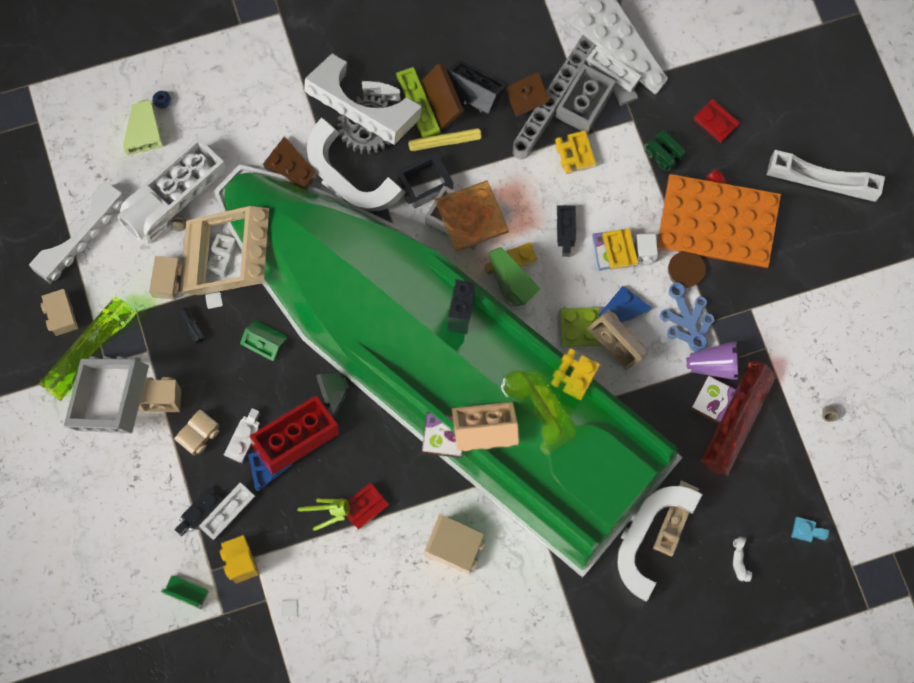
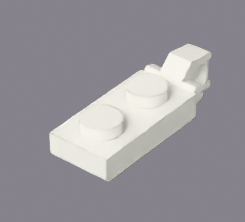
M252 408L248 417L244 416L224 456L243 463L252 445L249 436L259 430L260 423L257 420L260 416V411Z

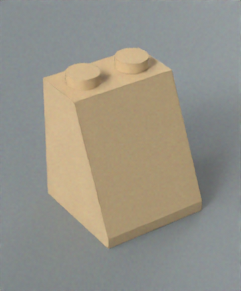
M439 514L425 548V557L469 574L470 570H475L479 559L475 558L477 552H482L486 541L482 540L484 534Z

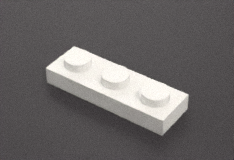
M598 46L595 47L586 59L587 64L614 79L618 85L629 92L634 89L642 77Z
M239 483L199 527L214 540L252 500L254 495L243 484Z

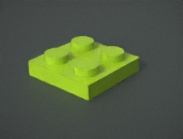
M598 307L560 308L562 347L600 346V342L587 329L599 317Z

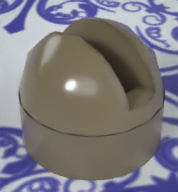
M176 215L171 220V226L175 231H183L186 227V220L184 217Z
M827 405L823 408L822 417L824 421L833 422L838 419L836 407Z

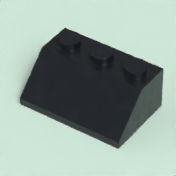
M460 60L447 70L461 102L476 107L482 113H490L495 108L507 87V84Z

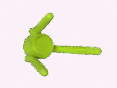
M317 498V502L331 504L299 507L297 509L298 511L329 509L330 514L335 516V518L313 528L314 531L334 522L345 520V515L349 514V504L343 498Z

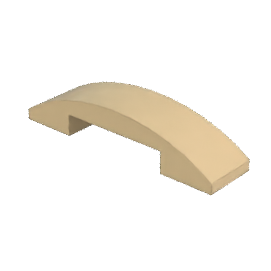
M683 481L679 484L681 487H686L696 492L699 491V488ZM669 507L654 549L673 556L689 512L679 507Z

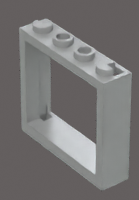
M97 357L81 359L64 426L79 432L132 434L149 365L141 362L140 358L130 357V359L124 357H117L116 359L110 357H103V359ZM96 369H129L116 420L84 419Z

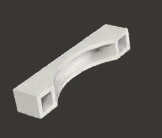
M775 150L772 154L767 171L769 176L874 202L882 194L885 179L884 176L867 172L853 173L825 169L807 163L794 154Z
M104 180L92 194L90 212L80 230L63 244L51 249L42 250L29 264L32 270L50 284L56 281L61 276L63 269L66 266H70L74 261V257L86 248L87 242L97 236L103 224H107L110 221L111 215L121 208L125 201L122 193Z

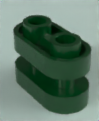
M660 130L654 135L656 142L650 139L644 144V152L650 158L653 157L661 169L670 171L676 166L674 159L681 161L686 156V152L667 132Z

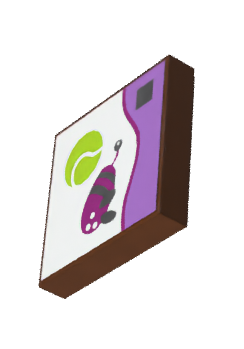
M708 375L690 409L725 427L742 392Z
M427 413L421 453L462 458L463 450L457 451L455 433L434 415ZM445 415L453 422V416Z

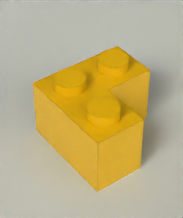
M244 535L221 543L223 549L220 550L223 561H226L227 564L223 566L227 578L229 577L230 580L237 584L259 575Z

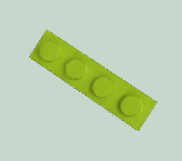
M414 67L396 73L405 98L407 97L422 106L420 119L416 122L422 138L439 134V126Z

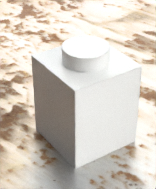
M638 234L636 236L635 250L638 262L650 264L656 260L658 256L656 234Z

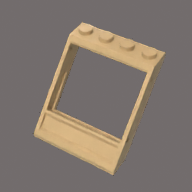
M248 206L187 220L180 293L203 295L263 283L269 208ZM245 219L240 277L206 283L211 226Z

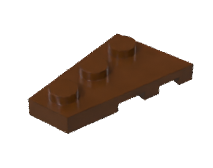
M285 136L263 163L266 169L282 175L304 189H308L318 176Z

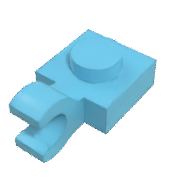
M796 517L791 537L811 542L813 537L826 540L829 530L815 528L816 522Z

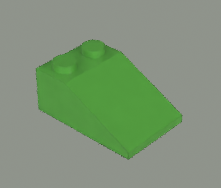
M502 247L493 249L488 253L500 292L504 296V301L513 307L525 305L540 290L539 286Z

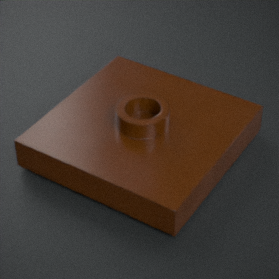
M539 72L505 88L516 117L550 101Z

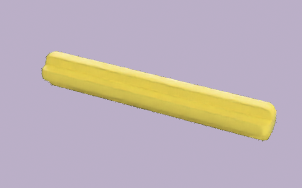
M477 128L410 140L409 148L410 151L478 140L481 139V131Z

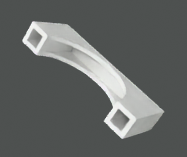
M331 54L305 78V92L310 96L317 98L325 105L332 107L340 114L347 116L355 123L362 125L370 132L377 134L393 145L420 119L422 106L407 97L400 103L385 108L365 107L350 100L340 87V82L346 76L347 62L334 54Z

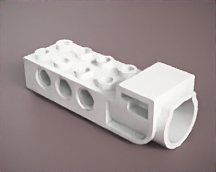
M197 137L124 201L120 208V213L117 215L120 223L138 241L143 238L149 244L168 227L167 223L225 172L224 161Z

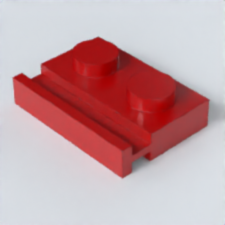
M713 99L694 117V120L720 143L740 124Z
M369 483L347 501L349 504V514L346 516L359 531L387 508L389 504L375 487Z

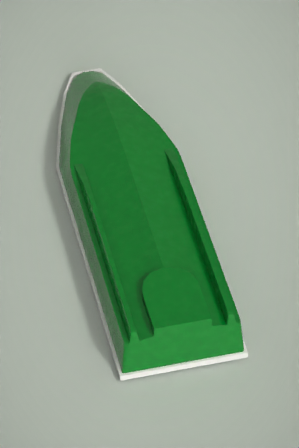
M240 164L214 190L222 212L248 206L269 208L263 286L307 345L422 442L427 413L434 415L455 433L454 423L445 416H453L452 408L513 403L518 428L517 445L509 447L498 446L489 449H471L463 451L462 458L440 457L580 576L583 577L628 524L634 511H638L645 500L653 494L682 459L677 454V448L672 442L595 379H592L581 400L563 391L565 383L560 382L558 387L551 384L554 378L553 374L562 364L561 359L564 354L479 284L476 283L475 299L468 334L448 331V314L455 280L475 281L437 251L416 240L403 228L356 207L345 200L341 201L338 197L311 186L308 189H304L280 174ZM245 219L227 222L230 232L242 250ZM569 366L565 374L570 377L574 368Z

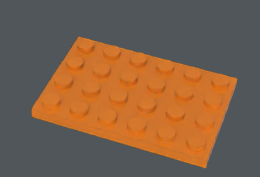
M669 174L657 248L674 252H691L702 257L768 268L781 194Z

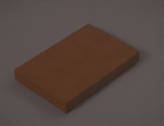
M438 63L424 77L420 84L439 129L444 130L464 110L444 63Z

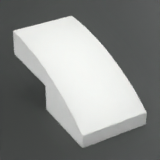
M362 81L363 96L381 95L382 102L400 101L399 89L384 83Z
M220 234L216 235L211 248L212 254L208 261L207 273L225 277L233 252L235 238Z

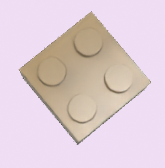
M146 377L139 405L140 411L180 412L181 388L176 380L170 377H163L161 380Z

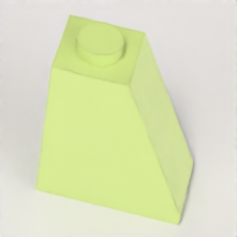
M141 100L136 104H132L123 142V149L126 155L129 156L163 147L151 100Z

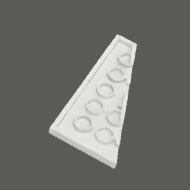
M590 0L571 23L599 48L642 76L640 82L654 94L666 82V75L616 0Z

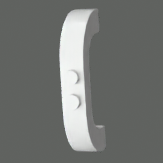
M321 118L312 129L307 144L309 162L314 171L323 179L321 183L328 189L332 187L336 191L335 195L341 201L345 199L354 206L366 211L384 210L397 203L406 192L389 177L378 189L372 192H361L331 165L328 158V150L331 143L340 133L326 120Z
M681 486L666 487L650 495L642 504L639 512L637 510L634 511L630 519L633 522L630 529L625 528L621 536L624 540L618 554V569L625 586L638 598L647 602L656 585L655 582L645 578L638 572L634 562L635 554L654 517L661 509L669 506L679 507L693 514L702 494Z

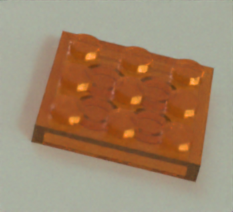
M488 180L435 199L436 207L455 252L509 233Z

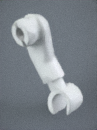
M739 537L733 542V546L736 547L733 567L739 580L749 582L752 578V572L746 571L743 563V547L746 538Z

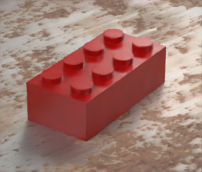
M316 395L249 437L253 448L271 474L274 475L339 435L338 424Z

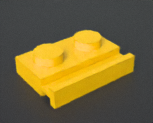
M630 228L602 233L610 270L638 265Z

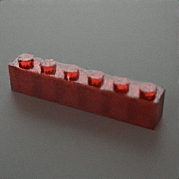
M749 362L704 453L701 462L714 473L728 476L777 376L765 363Z

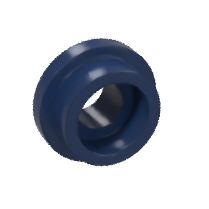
M158 91L153 95L152 101L155 107L165 109L170 105L171 97L166 91ZM164 97L163 101H159L158 99Z

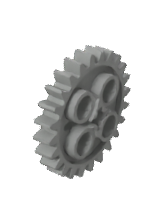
M365 95L364 100L361 101L357 97L356 103L361 106L370 108L388 107V102L381 104V98L375 101L374 96H372L368 100ZM341 114L338 117V122H340L337 124L338 129H340L338 131L340 133L339 136H343L342 142L347 141L348 148L353 145V151L360 148L362 154L364 149H367L368 154H370L371 149H374L377 153L378 147L383 150L385 149L384 143L390 145V142L370 132L358 123L351 124L352 119ZM363 134L369 135V137L366 139H363L360 136H362Z

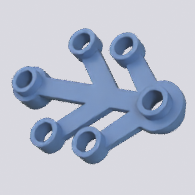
M673 283L668 293L671 298L676 300L682 317L671 313L668 309H664L660 313V319L663 322L671 321L687 328L690 335L679 331L675 326H671L667 331V336L670 339L678 338L687 342L690 349L694 352L706 349L708 340L705 336L709 326L714 322V317L711 314L703 316V324L699 333L695 325L702 309L707 304V300L704 297H698L694 303L695 308L690 315L683 298L684 286L680 283ZM673 290H678L679 294L675 295ZM697 301H703L704 305L700 306ZM667 313L669 317L664 318L662 314ZM706 317L711 319L710 323L705 321ZM670 330L676 331V335H671ZM695 341H700L701 346H696Z

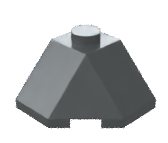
M340 373L318 374L316 377L327 410L332 418L335 419L347 395L345 389L349 388L346 378H341Z

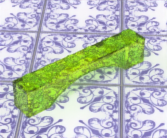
M114 296L38 385L61 402L75 384L80 360L89 359L103 342L124 328L137 312L125 301Z

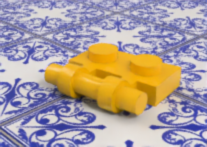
M586 131L569 134L567 136L568 142L563 143L562 138L555 139L557 145L555 148L560 155V164L564 168L565 174L572 173L571 165L576 164L578 171L596 166ZM571 149L573 157L568 158L566 151Z
M569 349L568 353L564 354L561 359L562 364L559 369L555 370L551 384L558 387L560 382L565 383L563 391L581 400L600 364L583 355L578 362L574 360L577 352ZM569 366L574 368L570 377L565 374Z

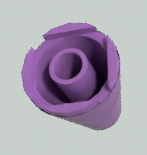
M731 341L690 353V357H686L687 369H691L692 373L733 380L739 379L737 342Z

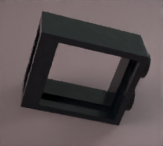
M436 152L396 171V184L406 192L404 198L408 205L412 204L414 209L437 198L443 186L451 190L454 189V182ZM431 165L442 184L415 196L405 177Z
M455 280L448 314V331L468 334L475 299V282Z

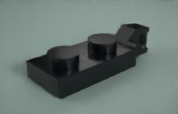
M557 205L558 247H562V257H570L571 247H575L576 205Z
M209 487L179 518L181 523L174 530L181 537L188 530L191 532L194 529L197 530L199 525L223 499Z

